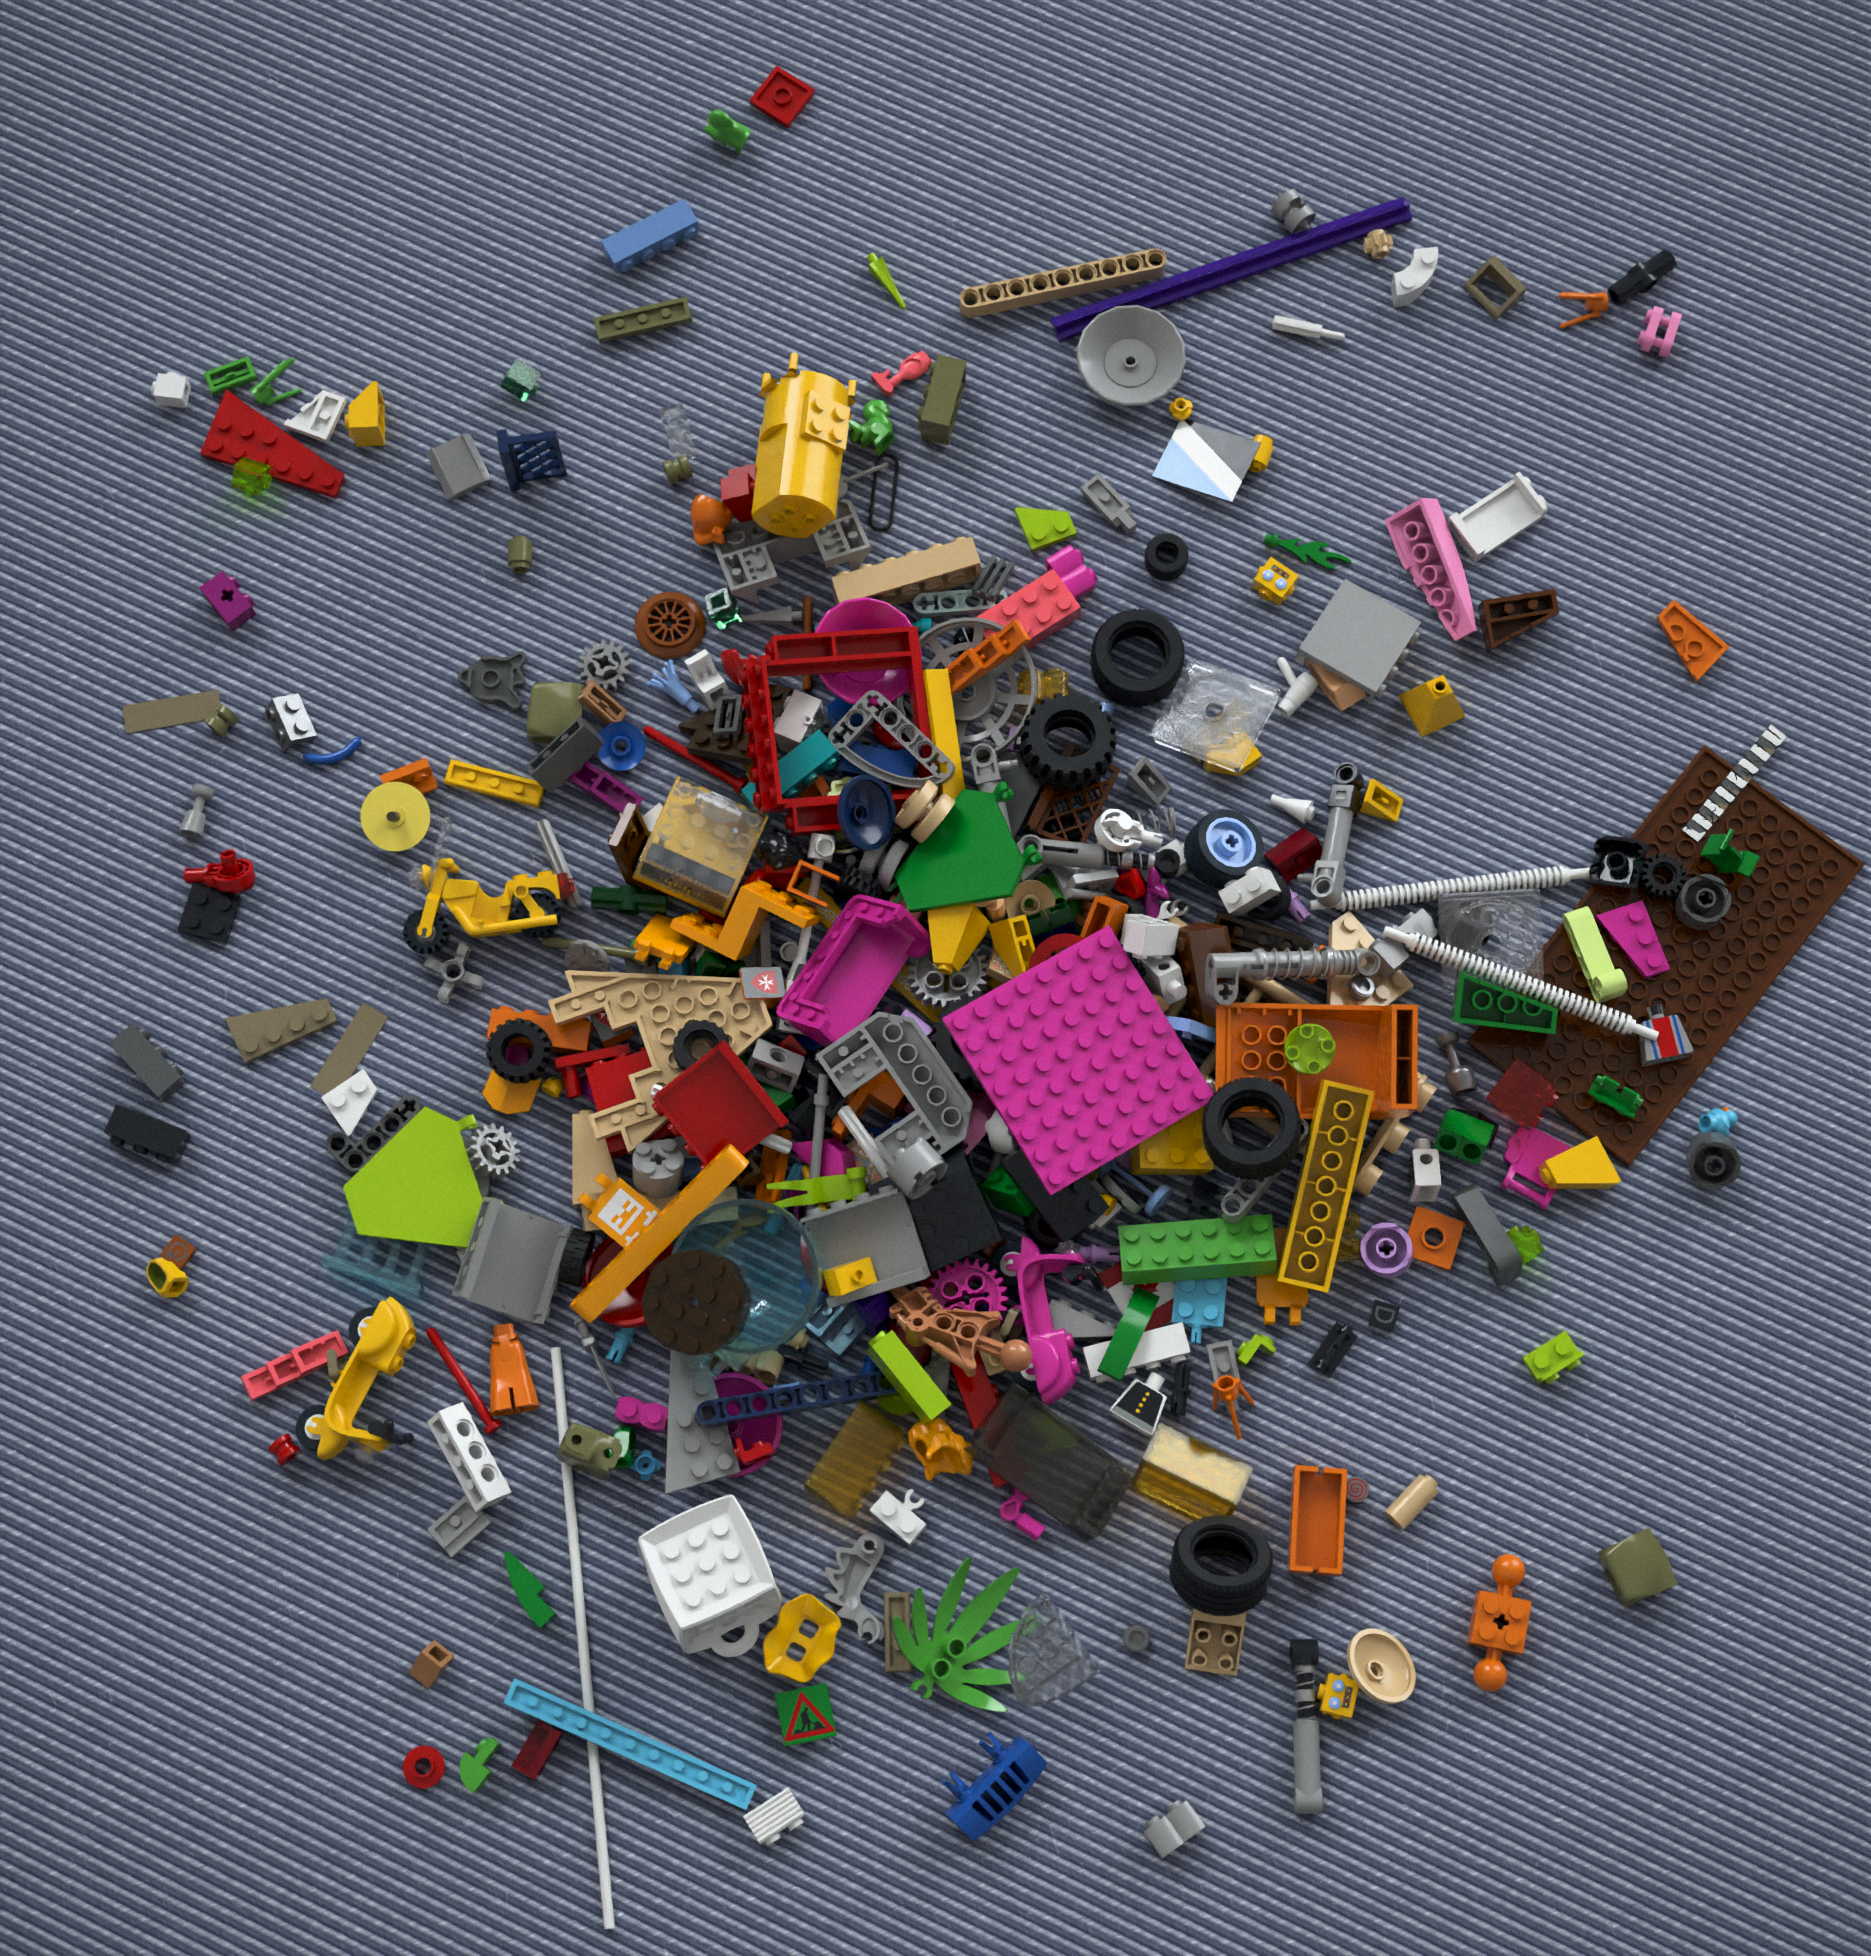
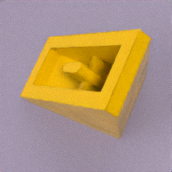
M1370 779L1360 812L1391 822H1397L1403 799L1377 780Z

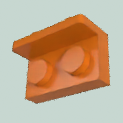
M427 758L380 775L383 784L403 782L415 787L422 795L438 789Z

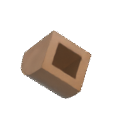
M434 1640L421 1651L408 1673L429 1689L449 1666L454 1655Z

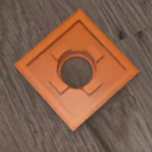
M1416 1206L1407 1232L1413 1246V1259L1449 1271L1465 1222ZM1434 1228L1442 1232L1443 1241L1441 1244L1431 1246L1425 1241V1232L1428 1229Z

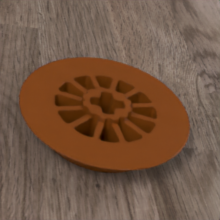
M663 592L652 596L643 603L635 618V633L640 644L651 654L662 658H677L688 654L697 647L705 632V617L700 606L689 596L678 592ZM674 605L672 611L669 613L667 606ZM665 606V614L661 612L660 607ZM677 607L682 608L677 614H675ZM656 612L660 617L653 616L652 614ZM685 613L689 615L688 617H682ZM668 619H673V623H675L672 624L671 628H667L666 624H663L667 623ZM649 621H654L657 623L649 624ZM688 622H690V626H687V625H684V624H683V623H688ZM658 629V630H657L656 632H654V633H651V631H650V630ZM680 629L687 631V633L684 635ZM662 633H664V634H663V637H662V640H660V639L657 638V637H659ZM676 633L680 639L674 640V634ZM668 635H671V642L666 641Z

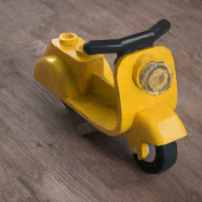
M389 1297L386 1301L382 1300L378 1307L364 1308L354 1315L348 1328L349 1338L355 1346L350 1359L347 1360L342 1357L337 1361L336 1351L333 1349L327 1351L328 1373L332 1380L330 1385L333 1387L327 1405L311 1406L298 1417L295 1428L300 1444L308 1450L317 1452V1456L322 1460L334 1458L351 1441L359 1445L358 1448L353 1450L357 1453L355 1458L369 1465L371 1461L377 1462L378 1459L376 1457L378 1453H382L383 1449L389 1450L392 1444L399 1446L411 1443L414 1440L412 1433L401 1435L396 1433L394 1422L391 1419H386L384 1424L379 1420H372L368 1424V1431L356 1429L352 1426L353 1420L379 1371L389 1376L399 1372L403 1366V1358L406 1352L413 1347L416 1341V1331L410 1314L403 1305L392 1297Z

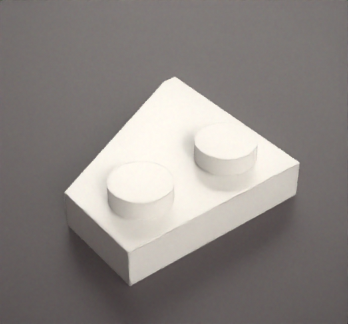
M323 390L314 397L312 402L304 405L300 409L301 412L293 419H287L284 426L291 431L328 443L347 401L344 397Z
M362 1069L321 1098L350 1138L353 1136L360 1119H363L370 1102L377 1095L378 1089L364 1069Z

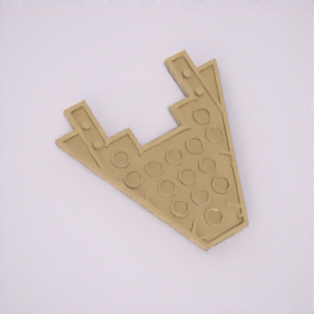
M567 970L564 972L572 993L548 1001L557 1026L603 1010L606 1011L613 1032L635 1024L638 1025L652 1067L628 1075L636 1099L588 1115L597 1141L621 1133L629 1154L636 1150L637 1144L646 1142L669 1121L665 1114L660 1117L651 1105L654 1101L649 1094L654 1084L664 1087L683 1072L675 1060L673 1046L674 1038L678 1035L677 1032L685 1024H690L695 1020H707L708 1022L716 1023L718 1027L724 1030L731 1049L738 1057L752 1047L758 1038H762L773 1028L764 999L745 1000L743 998L740 978ZM697 1038L690 1044L689 1053L693 1059L698 1060L710 1051L714 1045L707 1038Z

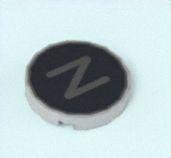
M1106 1172L1101 1177V1183L1113 1196L1115 1195L1130 1212L1137 1214L1143 1208L1139 1201L1111 1174Z

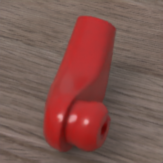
M876 720L872 731L881 745L894 751L906 749Z

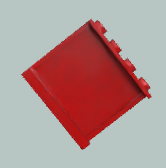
M725 1040L718 1043L651 1097L654 1101L651 1105L660 1117L665 1114L670 1121L667 1125L676 1137L681 1134L686 1141L683 1146L692 1157L697 1155L702 1161L699 1165L702 1170L727 1145L731 1144L742 1155H745L777 1128H782L789 1122Z
M645 1047L640 1048L639 1052L634 1054H619L611 1061H595L590 1064V1067L585 1068L597 1112L636 1099L628 1075L652 1067ZM670 1121L663 1125L647 1141L676 1138L667 1126ZM621 1133L605 1138L612 1159L629 1154Z

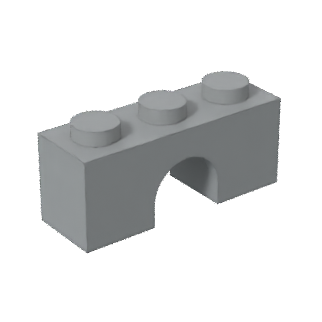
M1423 908L1415 914L1412 911L1407 914L1401 921L1403 924L1399 927L1396 924L1391 927L1406 934H1410V932L1416 934L1418 932L1420 933L1419 939H1421L1422 935L1426 936L1425 941L1431 937L1433 942L1438 934V928L1434 927L1433 918ZM1385 937L1383 940L1377 938L1368 947L1371 951L1378 954L1381 965L1378 973L1384 980L1398 971L1410 957L1402 946L1404 943L1389 937Z

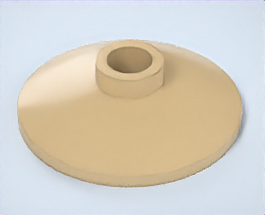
M1022 881L1017 885L1013 896L1006 898V913L1009 918L1025 914L1028 916L1043 910L1047 921H1049L1045 909L1055 905L1054 895L1049 887L1040 881ZM1027 899L1033 900L1031 906H1025L1024 903Z

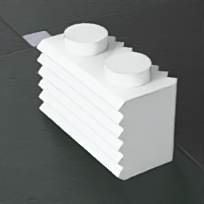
M788 1787L743 1817L759 1844L765 1842L769 1846L781 1838L779 1832L788 1827L792 1831L804 1822L801 1818L806 1815Z

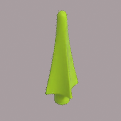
M875 253L869 254L866 257L870 263L868 264L870 266L868 271L885 287L901 309H906V305L892 280L883 256L878 259Z

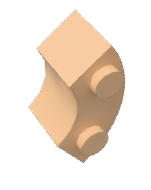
M1306 659L1305 662L1322 691L1341 711L1366 697L1363 690L1311 660Z

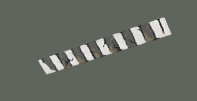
M1770 725L1682 830L1698 842L1787 736L1773 725Z

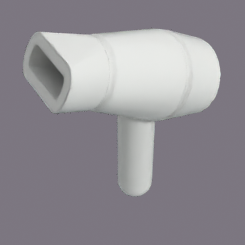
M1280 657L1277 660V664L1290 688L1278 705V709L1282 715L1289 718L1313 694L1318 686V682L1313 675L1307 672H1303L1296 678L1287 660L1284 657Z

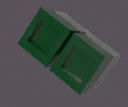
M699 942L695 943V952L690 957L691 960L697 963V967L694 970L695 976L740 978V968L746 967L744 958L735 961Z

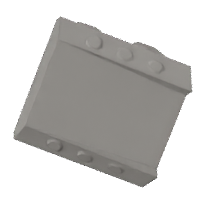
M462 433L461 436L431 448L426 454L449 501L492 481L470 434Z

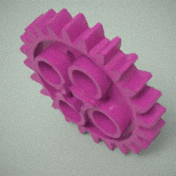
M965 1258L964 1265H960L957 1260L955 1261V1267L945 1266L947 1270L945 1273L937 1270L938 1280L930 1279L934 1288L929 1287V1293L934 1295V1299L943 1306V1309L953 1310V1308L976 1311L980 1304H987L990 1307L989 1311L1008 1312L1007 1308L1002 1305L1009 1302L1008 1297L1002 1296L1008 1292L1007 1287H999L1003 1284L1004 1280L1002 1277L995 1279L997 1276L996 1269L988 1272V1263L984 1264L981 1268L978 1259L975 1260L973 1265H970L968 1258ZM973 1280H981L983 1285L980 1289L973 1290L969 1287ZM950 1286L958 1288L957 1294L953 1297H948L944 1294L945 1290ZM984 1293H989L988 1297H980ZM964 1296H969V1305H965ZM945 1304H953L948 1308L945 1307Z

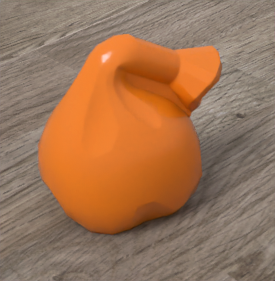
M702 494L697 495L692 501L690 510L695 542L700 546L713 542L724 544L726 542L724 530L731 524L734 515L723 502Z

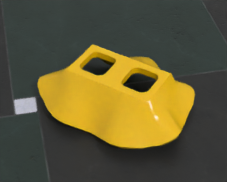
M809 1593L802 1594L785 1603L779 1610L777 1625L767 1633L763 1641L764 1666L769 1673L778 1674L796 1682H809L816 1671L833 1657L836 1634L841 1626L839 1617ZM805 1619L819 1626L813 1638H808L799 1632V1628ZM791 1643H797L806 1649L800 1662L786 1655Z

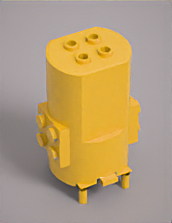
M791 353L788 367L789 372L780 378V384L776 385L779 381L772 378L769 373H763L762 392L758 395L765 398L759 432L755 465L757 472L751 515L761 528L773 534L789 538H808L836 519L843 452L846 450L849 420L852 416L849 407L857 402L853 400L855 398L857 382L849 380L846 389L838 380L822 373L800 371V375L795 372L797 371L799 355Z

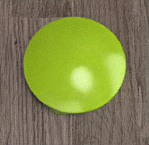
M1307 1023L1297 1026L1288 1034L1284 1044V1054L1289 1065L1296 1071L1303 1074H1317L1325 1070L1333 1061L1336 1044L1331 1034L1324 1027Z

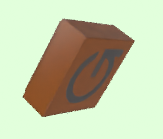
M175 1234L160 1255L183 1270L197 1249Z

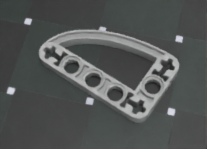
M875 690L866 692L832 728L828 735L830 743L851 763L868 774L899 787L918 789L927 779L940 786L949 781L955 774L956 768L953 761L886 697ZM871 697L874 699L878 698L877 702L884 708L881 712L875 706L869 707L871 705L869 701ZM890 712H895L898 717L894 725H887L885 723V717ZM855 714L863 716V723L859 727H853L851 724V718ZM876 719L933 775L924 778L899 776L869 763L849 747ZM845 724L849 729L854 731L852 735L851 733L847 732L843 736L845 740L844 743H836L837 738L835 736L838 733L840 735H843L847 731L845 728H843ZM906 729H913L915 732V737L910 742H905L902 738V734ZM925 745H929L932 748L931 756L926 759L921 758L920 749ZM937 759L943 765L948 763L946 768L949 771L946 774L943 772L939 774L940 768L932 762Z

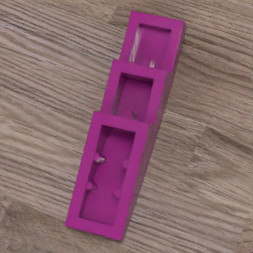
M588 761L584 763L578 772L573 773L566 779L589 796L619 814L621 811H624L628 802L639 806L644 799L604 770H599Z

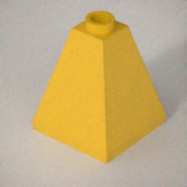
M1443 674L1398 696L1421 738L1465 718V714Z
M974 903L927 910L933 963L938 967L937 971L942 974L951 975L953 971L959 972L989 931L988 925L991 923Z

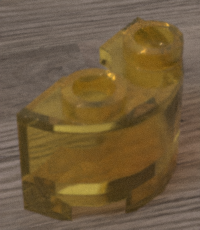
M1354 1209L1347 1210L1335 1263L1360 1260L1361 1238H1356L1355 1230L1360 1228L1359 1214L1354 1213Z

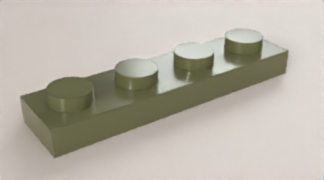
M686 297L593 318L599 343L692 322Z

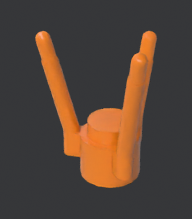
M1561 292L1558 295L1559 298L1585 300L1586 310L1591 311L1589 314L1561 324V329L1591 318L1601 317V312L1608 310V296L1606 292Z
M1224 1375L1218 1378L1216 1383L1212 1384V1409L1217 1410L1219 1398L1227 1402L1236 1437L1238 1440H1241L1242 1436L1233 1401L1236 1400L1240 1391L1251 1406L1255 1403L1242 1386L1240 1378Z

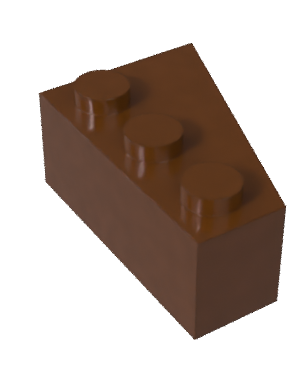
M1555 589L1483 600L1478 605L1486 653L1558 615L1559 608Z

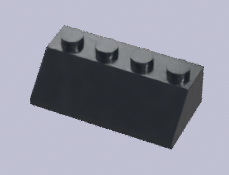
M1019 1145L999 1163L1062 1243L1092 1225L1110 1208L1086 1176L1049 1196Z

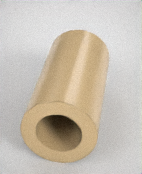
M1419 1474L1384 1511L1385 1515L1398 1528L1404 1530L1439 1493L1436 1488L1438 1483L1428 1474L1425 1477Z

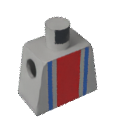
M1661 1004L1647 1007L1649 1020L1643 1021L1640 1025L1658 1031L1659 1034L1656 1041L1639 1035L1642 1067L1688 1058L1694 1051L1677 1015L1664 1017Z

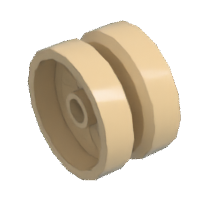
M929 779L909 796L894 819V822L902 829L910 827L917 820L911 830V836L920 844L930 836L955 804V800L946 793L941 794L934 802H931L938 792V786Z

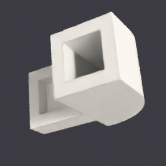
M706 649L684 661L693 684L711 711L717 708L718 696L731 695Z

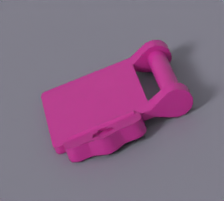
M1520 1127L1515 1132V1135L1507 1141L1503 1160L1511 1166L1500 1187L1505 1190L1509 1188L1539 1204L1538 1208L1545 1211L1557 1189H1550L1541 1180L1538 1166L1544 1161L1571 1149V1147L1534 1127L1530 1130ZM1515 1173L1547 1190V1192L1543 1196L1513 1179Z

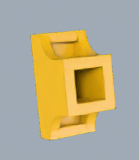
M870 1257L822 1271L830 1296H841L877 1282Z

